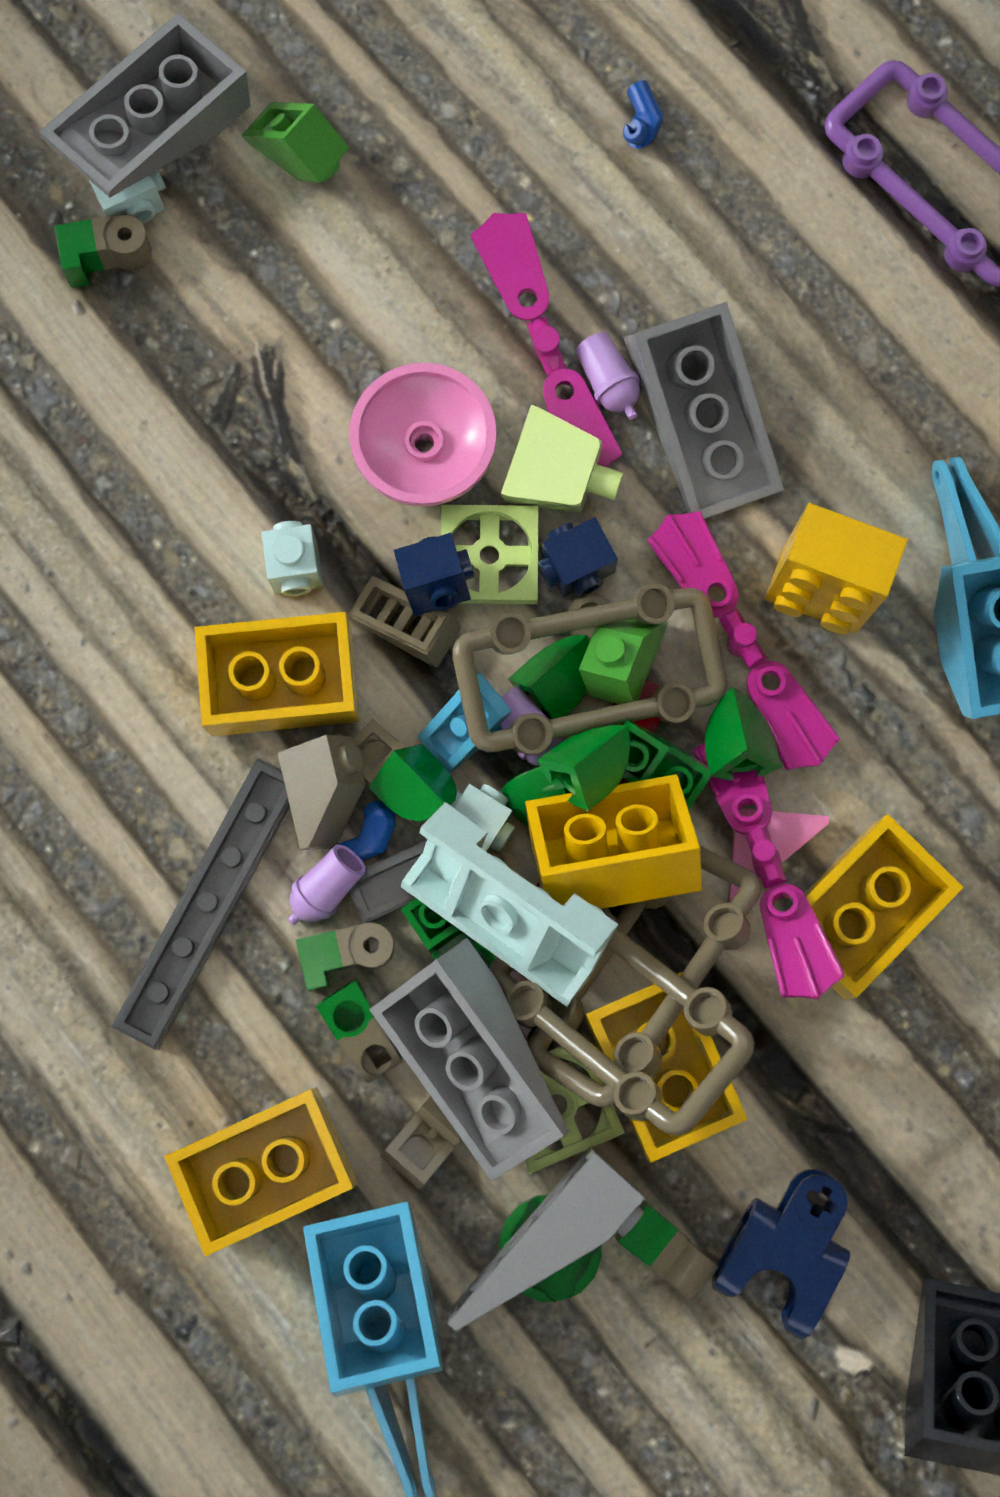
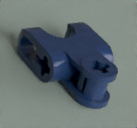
M805 1169L797 1173L790 1181L777 1208L757 1197L754 1198L744 1212L717 1262L719 1268L712 1276V1289L724 1296L735 1297L742 1292L746 1283L756 1273L762 1270L782 1272L789 1280V1295L781 1312L783 1325L787 1333L798 1339H805L810 1336L836 1290L850 1259V1251L831 1240L842 1218L845 1216L848 1206L847 1194L842 1185L824 1171ZM810 1190L818 1193L822 1190V1194L828 1198L824 1206L819 1204L812 1206L810 1201L806 1199L807 1193Z

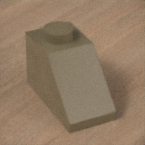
M324 735L278 752L300 850L330 849L337 845L366 785L362 772L363 757L352 736Z

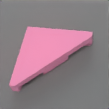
M741 808L739 814L744 817H750L757 810ZM772 811V819L766 828L775 848L780 854L781 862L783 863L825 828L829 824V816ZM733 830L731 861L755 873L752 853L746 836ZM729 883L728 902L733 900L740 889Z

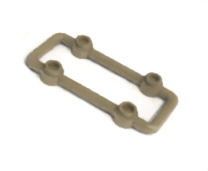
M653 583L639 588L633 594L632 599L528 620L518 613L508 612L494 618L488 628L462 634L456 640L452 649L453 663L468 733L472 743L478 749L485 752H499L514 748L517 752L524 755L539 754L545 751L554 739L576 735L592 728L625 724L627 719L636 722L657 717L665 723L683 722L693 714L695 708L709 706L718 702L724 696L727 689V677L712 605L705 593L696 588H681L670 591L662 584ZM691 607L707 680L706 686L690 689L683 683H668L660 686L651 698L550 720L536 713L524 714L517 717L511 723L510 728L489 732L472 655L474 651L493 648L500 654L511 655L525 649L532 639L630 619H636L644 625H656L668 620L674 610Z
M700 846L701 869L740 889L730 903H721L714 906L704 918L703 928L707 937L680 975L681 978L696 989L723 950H736L747 942L750 924L746 916L757 902L761 893V883L755 873ZM669 897L623 905L615 916L618 930L627 935L645 908H660L668 901ZM608 947L605 948L587 983L567 1007L547 993L551 1002L550 1009L575 1030L581 1026L584 1019V1006L581 999L614 954ZM667 994L641 1033H630L618 1042L614 1050L615 1063L627 1073L642 1072L650 1078L654 1077L661 1065L662 1055L658 1045L678 1018L684 1006ZM537 1027L527 1044L541 1072L595 1106L602 1108L615 1104L613 1089L607 1084L604 1086L547 1051V1048L554 1039L541 1028Z
M609 908L601 909L606 916L617 923L616 917ZM617 926L607 947L684 1006L686 1020L698 1033L704 1036L720 1034L732 1044L730 1049L683 1106L675 1113L662 1102L661 1089L647 1074L642 1072H625L550 1009V997L538 984L531 981L517 982L509 975L513 968L498 957L494 959L490 970L498 980L517 1023L524 1027L538 1026L606 1083L614 1090L613 1096L616 1106L627 1117L634 1121L648 1119L661 1131L669 1135H682L693 1129L744 1068L753 1054L754 1041L751 1032L732 1017L731 1006L721 992L710 987L694 988L618 930Z

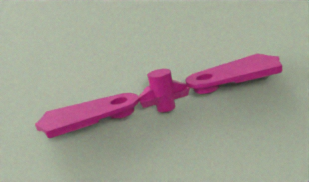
M492 213L482 226L471 233V239L510 313L520 320L529 321L526 322V326L533 341L534 352L540 359L546 376L549 375L543 384V398L547 412L601 440L603 449L598 464L609 467L610 464L622 456V451L582 376L574 370L565 369L567 367L559 350V334L555 328L549 325L546 315L542 316L549 305V292L527 214ZM524 293H532L537 301L531 307H524L519 303V297ZM569 385L574 391L573 396L567 400L558 398L555 394L558 386Z
M701 511L667 515L660 527L648 538L647 542L681 588H696L703 591L708 598L707 591L711 587H720L725 592V599L723 601L715 602L709 598L714 618H719L718 620L728 634L726 646L729 653L735 657H742L748 669L752 668L747 677V690L754 705L760 710L770 726L784 768L792 770L800 767L820 766L829 751L839 742L840 737L788 669L779 662L764 661L768 658L756 640L757 631L755 627L745 622L737 608L734 610L739 598L738 589ZM766 674L776 676L779 681L778 689L767 690L764 688L761 682L762 676Z
M704 742L697 748H694L693 753L695 758L708 765ZM756 769L747 772H733V780H723L711 776L708 784L729 826L734 831L746 836L752 853L755 873L762 880L764 888H769L760 900V912L781 997L820 999L828 989L845 978V972L805 894L798 887L783 883L787 880L782 869L780 854L775 848L766 828L772 819V807L764 776L758 777ZM750 804L758 808L757 812L750 817H744L739 814L740 809L745 805ZM780 898H788L792 900L793 905L788 911L780 912L774 908L775 902Z

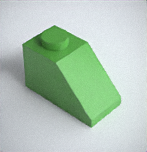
M270 102L241 135L247 143L294 178L301 181L320 183L329 179L337 172L340 167L339 160L349 150L347 144L315 104Z
M636 619L596 626L579 667V672L589 697L616 704L639 700L668 621L666 620L656 625H644Z

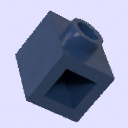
M596 517L575 527L572 523L563 524L549 532L546 536L547 540L542 542L541 556L543 559L538 561L540 572L549 588L557 585L563 598L573 593L580 597L594 592L604 584L603 578L614 574L616 571L618 558Z
M451 533L438 537H427L418 543L394 550L403 588L414 616L434 610H447L453 608L458 603L471 600L466 580L475 578L467 549L457 552Z

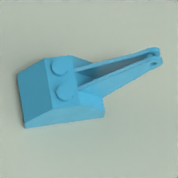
M951 458L948 466L944 460H937L932 465V479L941 507L952 564L942 566L934 609L940 662L963 716L976 719L1000 714V528L971 479L962 458ZM972 543H973V545H974V548H975V550H976V553H977V555H978L979 560L976 559V556H975V552H974Z
M407 1201L303 1226L330 1393L338 1397L366 1390L402 1482L405 1496L418 1497L409 1453L386 1386L387 1384L406 1380L422 1486L425 1497H437L426 1448L417 1377L443 1371L434 1299L412 1208Z

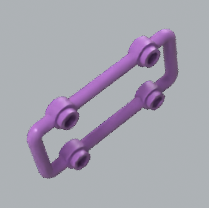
M886 61L829 113L825 121L826 135L844 152L842 162L848 174L861 179L871 177L946 246L944 251L945 260L952 269L959 272L973 270L988 284L1000 287V267L985 255L987 244L982 233L973 228L958 230L882 161L883 147L875 136L871 134L855 136L844 126L891 80H895L908 92L906 103L914 115L921 118L935 116L1000 175V148L946 100L948 89L944 79L935 73L919 76L912 68L901 61Z

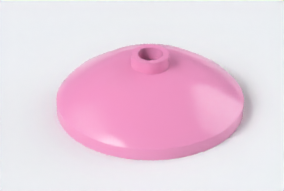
M434 363L403 365L378 377L366 388L357 401L351 416L349 429L352 455L364 479L385 497L411 506L444 504L471 490L481 480L492 462L497 437L494 413L483 391L475 382L461 372ZM423 440L433 443L432 449L427 452L419 451L416 446Z

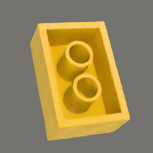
M808 502L783 547L764 600L774 603L773 607L785 615L801 617L804 614L820 620V625L831 632L848 634L850 631L856 634L888 597L908 539Z
M346 612L194 627L201 725L212 737L360 722L352 629Z
M677 774L619 784L605 799L589 811L574 806L568 801L573 796L572 793L525 801L530 841L540 888L545 890L552 899L562 906L566 904L574 893L589 904L603 909L702 891L700 846Z
M889 814L875 821L804 893L845 972V978L832 986L844 1000L857 998L964 888Z
M652 984L584 1014L598 1049L615 1062L614 1050L618 1042L630 1033H641L667 996V993L657 985ZM684 1009L658 1045L662 1055L661 1065L658 1073L651 1078L661 1089L662 1102L675 1113L683 1106L721 1059L712 1037L698 1033L686 1020ZM731 1082L697 1125L688 1133L669 1135L661 1131L648 1119L634 1121L629 1118L646 1159L652 1163L748 1120Z
M318 1087L309 1089L164 1156L205 1257L351 1190L358 1184V1180Z

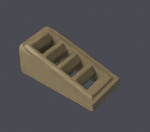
M374 576L370 578L347 615L356 624L434 667L440 665L460 632V625L452 613L446 610H434L419 615L422 617L411 636L408 635L407 632L417 616H414L405 591ZM382 596L389 598L376 619L371 617ZM400 605L405 607L393 627L390 626L389 623Z

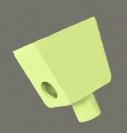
M531 405L501 495L504 502L510 504L539 506V508L581 513L588 492L615 501L624 473L598 464L603 449L601 440L555 415Z

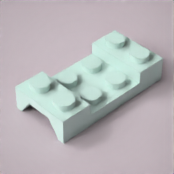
M445 802L421 826L419 833L427 838L423 853L405 876L400 887L531 982L538 984L545 992L567 1007L589 980L618 923L606 916L600 908L589 904L575 893L564 906L559 904L545 890L534 886L511 870L501 859L483 850L482 845L488 832L477 825L471 817L460 813Z

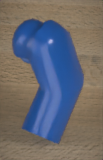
M640 80L632 84L627 90V95L636 114L629 125L625 123L623 136L630 147L634 149H642L651 145L664 122V115L646 80Z
M373 801L365 807L363 811L365 819L359 836L337 844L351 849L362 861L380 855L387 849L396 826L395 814L382 801Z

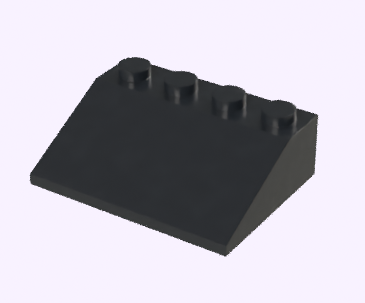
M925 1278L923 1281L906 1396L904 1456L1000 1476V1293Z

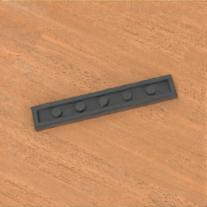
M259 758L256 759L111 1025L114 1029L154 1050H159L290 808L282 771Z

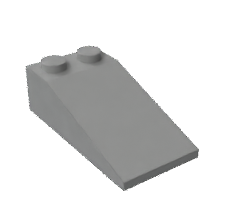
M177 13L39 131L40 137L111 198L216 137L251 106L247 72Z
M727 302L624 337L633 369L640 378V390L688 513L701 511L705 519L784 491Z
M467 938L369 1009L491 1181L559 1140L568 1132L498 980Z
M589 1147L451 1307L447 1324L457 1331L609 1241L616 1231L622 1237L625 1236L644 1213L640 1206H638L644 1200V1196Z

